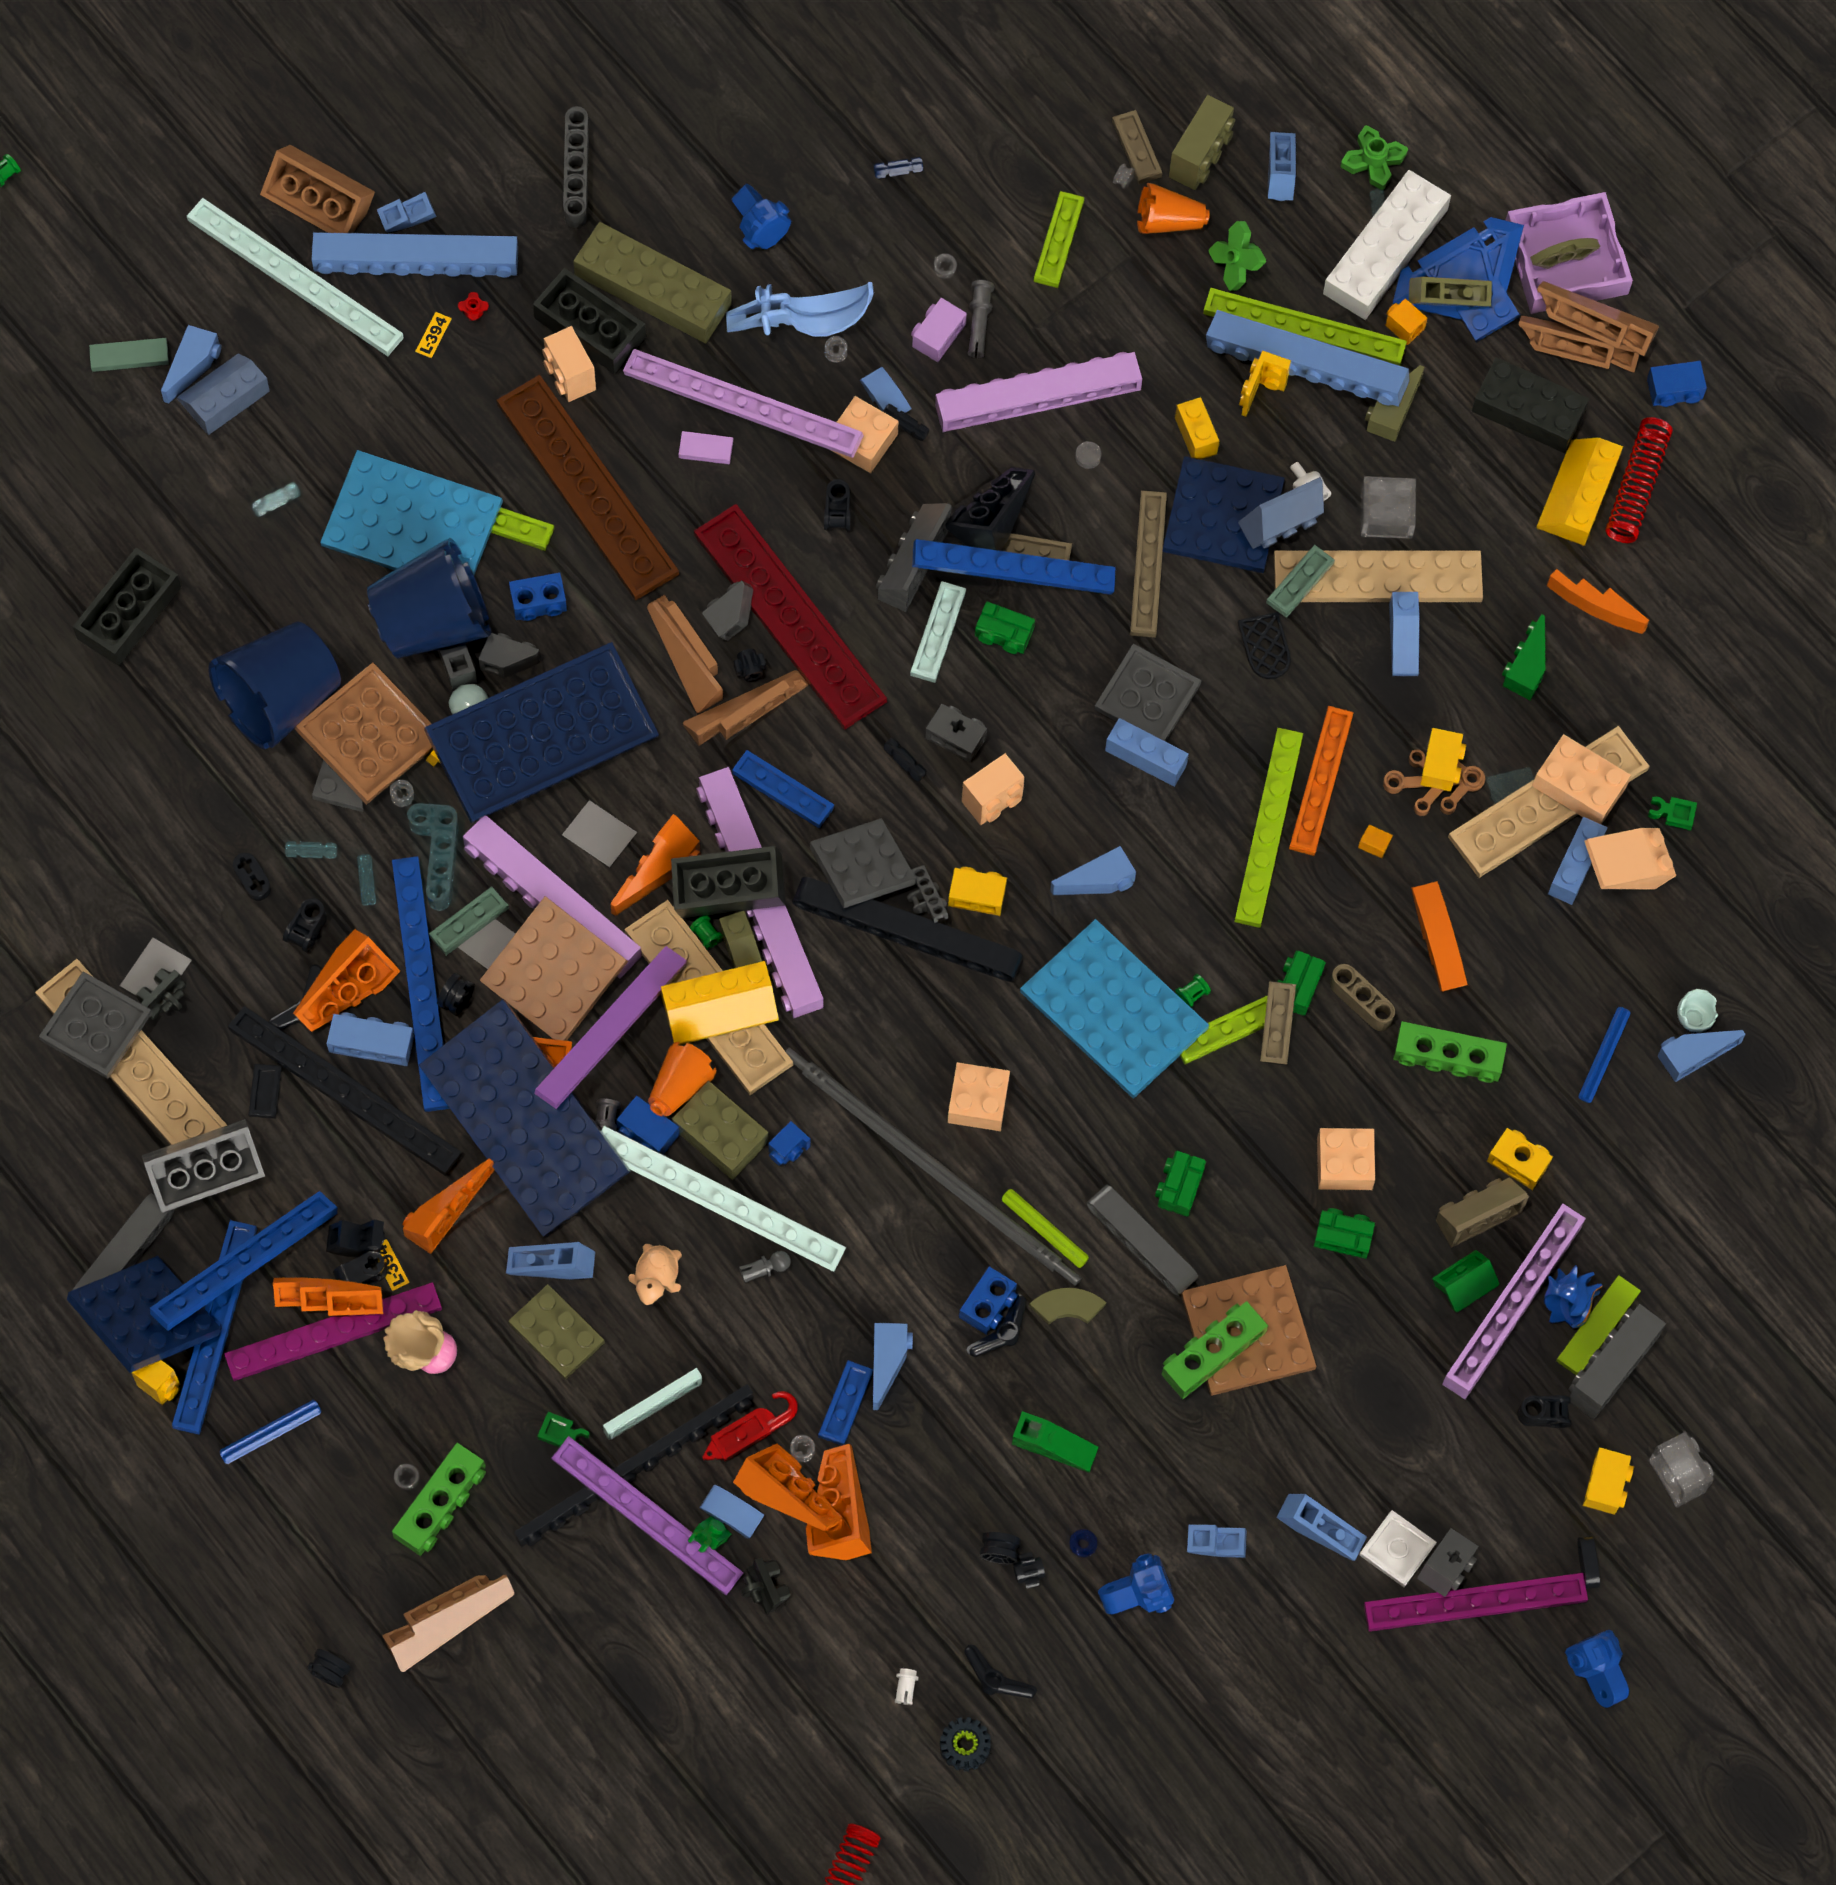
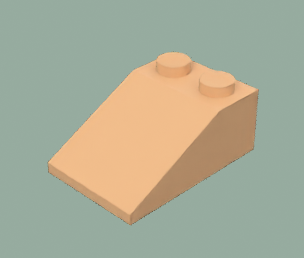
M1638 828L1589 838L1584 841L1601 889L1655 890L1676 876L1673 862L1669 856L1660 828Z

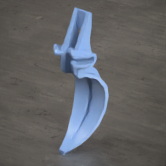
M868 282L866 285L841 292L799 298L790 297L787 293L772 294L771 284L767 285L766 289L757 286L755 290L756 300L726 312L727 332L763 326L765 335H769L771 333V326L778 327L780 323L793 325L797 331L813 337L829 336L842 332L854 325L866 312L874 294L873 283ZM761 312L749 318H746V315Z

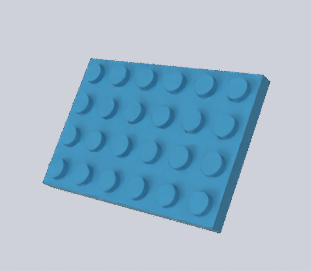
M357 450L320 543L323 547L396 570L442 541L452 538L461 549L462 554L458 555L463 564L468 562L473 574H475L503 499Z
M1096 919L1020 988L1021 994L1133 1099L1173 1063L1184 1050L1188 1049L1201 1034H1204L1209 1029V1024Z

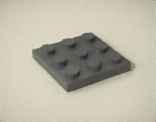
M1133 644L1095 704L1094 710L1116 722L1121 718L1166 742L1201 685V680Z
M882 818L810 842L809 848L843 908L915 885L916 877Z
M83 971L39 1035V1039L108 1079L151 1016L152 1011Z

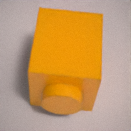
M1406 298L1400 304H1393L1386 313L1388 316L1385 326L1397 337L1406 340V345L1411 343L1425 330L1427 317Z

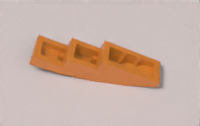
M1558 569L1550 575L1547 587L1579 609L1617 627L1640 634L1646 631L1649 619L1611 588L1602 594L1584 578L1576 585Z
M1438 881L1412 887L1423 939H1426L1431 964L1434 965L1440 991L1468 985L1454 931Z
M274 1278L273 1280L275 1307L301 1306L302 1311L328 1310V1316L383 1314L382 1288L378 1286L319 1278Z

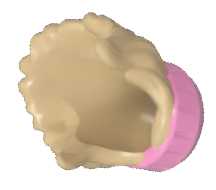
M415 1310L413 1313L400 1314L393 1318L390 1322V1327L385 1329L387 1336L383 1337L385 1350L388 1352V1357L391 1358L394 1365H398L400 1368L410 1371L422 1369L430 1374H438L447 1371L455 1361L457 1356L455 1340L450 1334L443 1331L440 1321L435 1317H431L427 1312Z

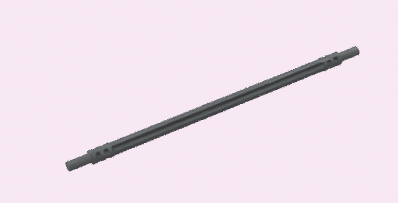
M790 1047L785 1051L793 1061V1064L803 1071L802 1074L1049 1270L1058 1272L1074 1286L1079 1284L1082 1278L1062 1263L1063 1259L815 1063L812 1061L809 1063Z

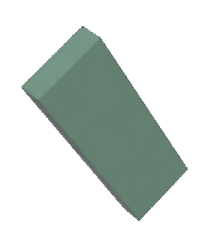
M167 338L89 345L92 372L169 365Z
M1314 544L1267 598L1266 603L1287 618L1331 568L1335 559Z
M490 887L431 931L429 936L447 956L508 910V904L493 887Z

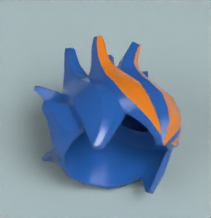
M1575 1265L1568 1275H1565L1559 1268L1556 1280L1548 1276L1549 1285L1544 1295V1303L1551 1311L1550 1323L1566 1321L1572 1328L1580 1327L1586 1323L1590 1315L1593 1299L1600 1294L1598 1289L1602 1287L1601 1283L1587 1286L1591 1277L1594 1276V1272L1577 1277V1265Z

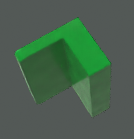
M1477 1250L1432 1278L1435 1287L1447 1295L1450 1305L1455 1312H1459L1499 1286L1498 1278L1490 1260Z

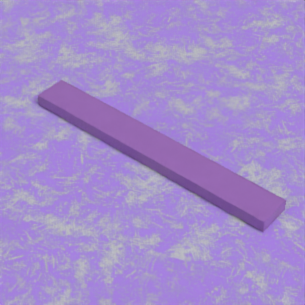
M665 946L535 1089V1094L557 1109L661 994V986L670 984L687 964V960Z
M569 1436L551 1458L723 1594L727 1595L742 1576L743 1572L711 1547H708L705 1552L700 1553L698 1550L701 1545L698 1542H688L692 1534L690 1530Z

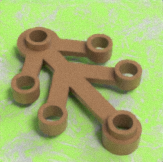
M1413 750L1409 756L1410 765L1423 769L1426 758L1424 752ZM1417 755L1420 756L1422 760L1417 762L1414 761L1412 757ZM1458 761L1457 767L1462 768L1459 783H1453V785L1459 786L1450 797L1442 799L1440 804L1442 813L1447 815L1454 813L1457 803L1468 791L1475 792L1483 787L1485 775L1480 768L1476 766L1465 767ZM1396 770L1389 771L1383 781L1384 789L1392 794L1401 792L1403 788L1427 787L1420 785L1422 776L1404 777L1401 772ZM1474 777L1476 779V782L1471 783L1467 780V778ZM1395 781L1398 786L1391 787L1389 782ZM1431 788L1423 798L1415 802L1414 812L1419 816L1427 815L1431 804L1444 790ZM1444 803H1451L1453 807L1451 809L1445 808ZM1424 804L1427 807V809L1420 810L1418 808V805Z

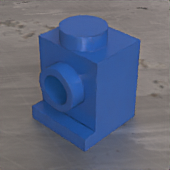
M790 1121L768 1143L769 1157L779 1166L785 1165L789 1160L794 1162L803 1152L802 1147L805 1150L810 1148V1138Z

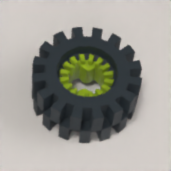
M960 1717L955 1722L952 1720L948 1727H945L940 1739L941 1755L943 1759H946V1763L949 1766H954L955 1770L964 1769V1771H969L971 1768L975 1770L980 1764L983 1765L989 1755L991 1746L990 1734L987 1733L985 1725L982 1726L981 1722L977 1719L973 1721L970 1717H967V1719ZM965 1737L967 1741L972 1740V1749L965 1752L964 1748H959L957 1745L959 1739Z

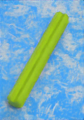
M1013 1189L1006 1191L1002 1197V1202L1078 1268L1086 1264L1089 1257L1083 1250Z

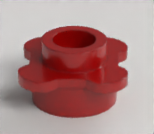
M476 292L469 293L468 298L458 304V309L464 311L465 316L472 321L480 318L484 311H487L489 308L488 302L482 301Z

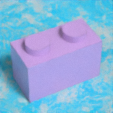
M940 298L936 305L932 304L929 307L922 324L917 323L911 333V336H913L912 347L938 362L965 327L967 313Z

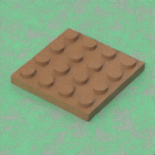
M374 663L366 667L295 727L299 735L366 805L433 750L424 731V728L432 723Z
M544 896L480 981L551 1038L567 1041L625 967L628 960Z
M1286 1265L1188 1289L1181 1293L1193 1337L1198 1339L1206 1334L1205 1329L1212 1322L1218 1320L1220 1323L1227 1317L1226 1312L1237 1303L1241 1306L1246 1301L1268 1325L1267 1331L1262 1337L1206 1381L1210 1396L1316 1369V1363ZM1229 1327L1227 1329L1228 1334L1231 1336H1239L1241 1334L1237 1327ZM1214 1343L1206 1345V1349L1211 1353L1220 1351L1219 1346Z

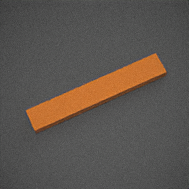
M1328 706L1290 843V850L1315 856L1354 712Z

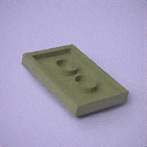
M548 1284L508 1321L509 1325L565 1380L605 1343V1340Z

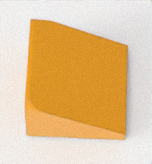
M1368 825L1358 848L1383 858L1393 835Z

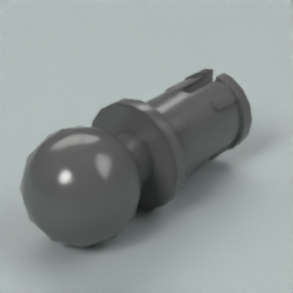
M782 1250L776 1251L769 1260H766L765 1256H761V1259L739 1266V1270L744 1283H747L765 1275L770 1277V1270L784 1272L789 1268L791 1258Z

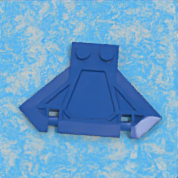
M1490 217L1483 221L1487 229L1478 233L1475 227L1419 259L1418 263L1421 268L1412 272L1409 266L1404 268L1400 272L1393 304H1400L1405 298L1409 301L1410 278L1427 276L1492 281L1491 307L1413 305L1421 311L1462 320L1475 342L1480 341L1520 317V314L1509 298L1507 290L1524 225ZM1492 237L1494 242L1486 246L1484 242Z

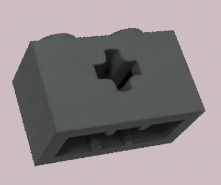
M941 704L926 728L925 739L971 763L987 738V728L980 720L970 719L962 715V712L956 707H947Z
M1450 1528L1424 1565L1417 1579L1445 1597L1451 1588L1455 1591L1458 1589L1465 1578L1461 1573L1464 1570L1469 1573L1477 1561V1558L1473 1555L1479 1546Z

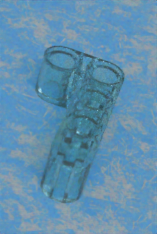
M414 804L407 813L411 831L418 835L432 836L426 885L428 904L432 909L442 911L447 909L452 901L459 833L457 812L452 806ZM418 816L426 817V820L418 823L414 821ZM444 818H451L453 820L449 824L440 823ZM442 842L450 844L446 849L437 847ZM439 867H446L448 869L443 874L435 872ZM438 885L442 887L440 898H436L438 895Z

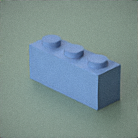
M1121 718L1118 719L1109 734L1105 748L1106 752L1174 787L1187 766L1189 755L1183 750Z
M1583 817L1551 884L1548 895L1568 904H1573L1592 864L1584 841L1589 838L1604 836L1608 827Z
M344 1012L341 1015L333 1014L327 1047L329 1053L408 1066L414 1032L413 1028L409 1027L406 1023H383L381 1019L375 1017H368L366 1020L357 1018L354 1014Z

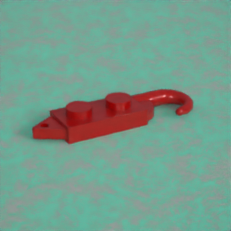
M778 1391L772 1394V1398L780 1397L788 1401L789 1407L785 1412L775 1417L767 1409H755L710 1437L711 1442L703 1455V1460L723 1459L726 1462L790 1422L798 1411V1403L795 1397L788 1392Z

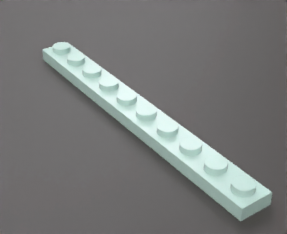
M204 198L187 215L188 221L386 356H389L403 340L402 332Z
M607 1126L603 1127L602 1133L629 1169L835 1272L846 1249L845 1246Z

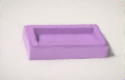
M682 431L679 458L730 464L733 437Z

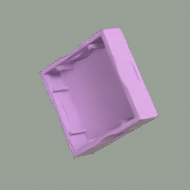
M1606 192L1573 198L1559 204L1538 205L1508 211L1506 221L1524 225L1515 263L1531 314L1546 311V304L1541 292L1538 293L1537 290L1542 281L1594 301L1629 294L1633 280L1623 248L1616 236L1615 221ZM1594 238L1598 239L1600 244L1599 249L1582 260H1569L1549 269L1533 265L1530 258L1550 246L1573 239Z

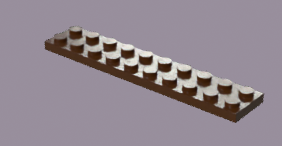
M540 375L496 400L500 410L635 601L679 575V570Z

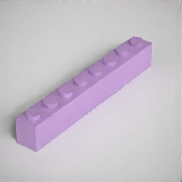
M1120 352L1113 357L1104 359L1096 357L1085 363H1069L1064 367L1056 369L1045 368L1033 374L1021 373L1009 379L997 378L989 383L981 385L970 384L965 388L957 390L945 389L936 394L935 406L942 432L1140 391L1142 376L1135 352Z
M482 817L463 836L465 851L472 858L476 859L478 857L482 860L484 867L492 875L497 873L503 878V883L512 892L517 890L529 907H537L544 896H546L628 960V963L617 976L619 979L642 957L639 945L489 817Z
M1561 1205L1447 1373L1442 1385L1463 1399L1467 1398L1582 1228L1585 1217L1568 1206Z

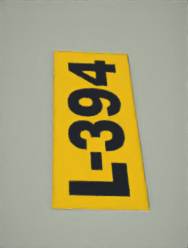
M435 312L415 352L432 358L452 318Z
M385 1239L381 1248L378 1249V1253L383 1256L387 1264L388 1273L385 1278L392 1291L410 1282L388 1240Z

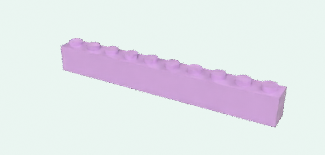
M729 767L699 777V787L696 788L701 803L706 802L709 810L705 811L709 824L711 826L715 824L718 831L715 834V838L719 848H724L726 852L762 848ZM786 906L746 910L747 917H752L755 926H752L756 940H762L765 947L762 950L764 960L767 965L771 964L774 972L771 973L776 988L781 987L784 996H781V1001L785 1011H791L794 1019L823 1008L822 994Z

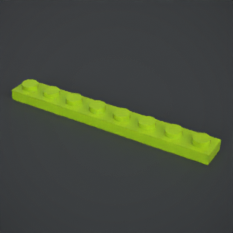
M1210 288L1203 312L1205 315L1214 317L1216 311L1220 310L1399 366L1407 343L1406 340Z
M1282 728L1277 729L1234 921L1236 923L1261 927L1303 733Z

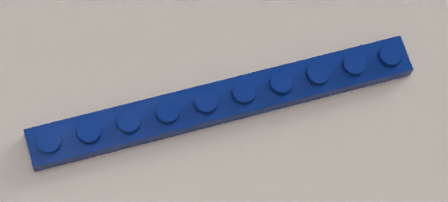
M417 856L392 860L419 1066L420 1063L443 1046L420 864ZM419 1066L424 1111L450 1109Z

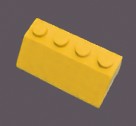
M1602 438L1571 440L1536 528L1585 546L1623 446Z
M765 961L661 986L662 1001L673 1042H680L678 1045L779 1021Z

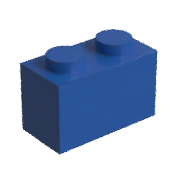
M1701 361L1651 367L1647 377L1653 406L1661 405L1668 407L1679 402L1696 403L1703 399L1707 389Z
M637 1095L616 1120L619 1133L662 1155L665 1154L680 1135L679 1126L664 1115H656L650 1109V1105Z

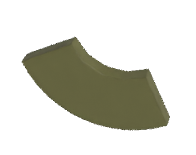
M1594 238L1573 239L1550 246L1530 258L1533 265L1549 269L1569 260H1582L1599 249L1600 244L1598 239Z
M1077 1288L1055 1289L1040 1295L1029 1304V1307L1048 1324L1064 1317L1078 1318L1088 1324L1106 1306V1302L1097 1295Z

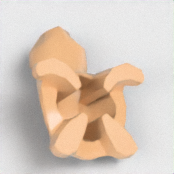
M645 1244L642 1246L643 1254L636 1265L635 1275H629V1281L636 1285V1291L642 1303L645 1305L653 1304L658 1298L663 1296L664 1289L670 1293L680 1291L681 1285L675 1283L678 1275V1260L682 1257L681 1251L671 1250L661 1245Z

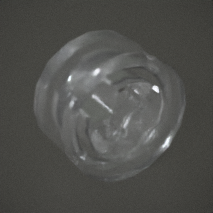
M1123 163L1118 169L1113 183L1116 185L1120 183L1122 188L1126 189L1134 176L1135 169H1128L1127 164Z
M949 254L939 255L934 261L933 269L935 275L942 279L951 278L956 272V260ZM942 262H947V265H951L948 271H943V268L940 269Z
M838 336L829 338L825 343L826 358L836 363L843 361L847 356V342ZM833 346H839V353H833Z
M398 780L390 787L392 802L401 807L411 804L414 800V791L408 781ZM402 788L406 789L408 795L398 798L396 791L399 790L401 792Z
M807 1435L796 1436L790 1445L791 1455L798 1462L809 1461L815 1452L814 1441ZM802 1442L804 1446H810V1448H807V1454L803 1455L801 1451H795V1449H798V1443Z
M403 1464L396 1469L394 1480L399 1488L412 1490L418 1485L420 1475L413 1465ZM409 1470V1474L412 1472L415 1474V1477L411 1478V1483L405 1484L404 1480L402 1482L399 1480V1478L403 1477V1472Z

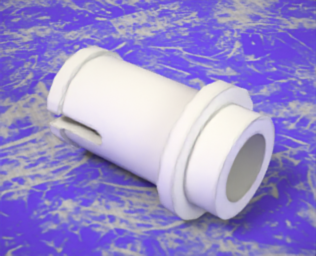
M900 1669V1673L896 1676L899 1678L895 1703L901 1704L902 1702L903 1705L913 1704L915 1681L918 1680L916 1676L917 1671Z

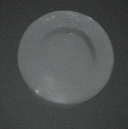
M1093 442L1081 443L1076 449V462L1086 469L1096 467L1101 460L1100 447Z

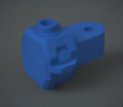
M745 184L732 198L733 203L743 215L739 227L745 235L743 241L751 249L760 247L766 250L775 245L788 232L792 222L787 215L790 210L781 201L774 203L768 199H763L749 184Z
M1152 1554L1139 1556L1136 1562L1132 1563L1130 1576L1110 1582L1098 1590L1099 1597L1107 1614L1119 1613L1138 1605L1149 1613L1155 1610L1157 1613L1168 1611L1174 1602L1173 1590L1161 1559L1157 1555L1152 1556Z
M1606 1630L1566 1649L1565 1653L1568 1664L1576 1676L1587 1679L1596 1701L1601 1706L1608 1708L1628 1697L1629 1687L1619 1667L1623 1653L1613 1631Z

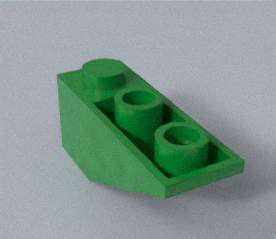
M1541 614L1537 622L1532 620L1526 631V634L1529 635L1526 642L1520 641L1514 652V655L1517 656L1514 663L1508 662L1502 673V676L1505 677L1503 687L1528 700H1531L1545 673V615Z
M1023 1411L1012 1439V1445L1088 1473L1091 1470L1099 1448L1048 1420Z

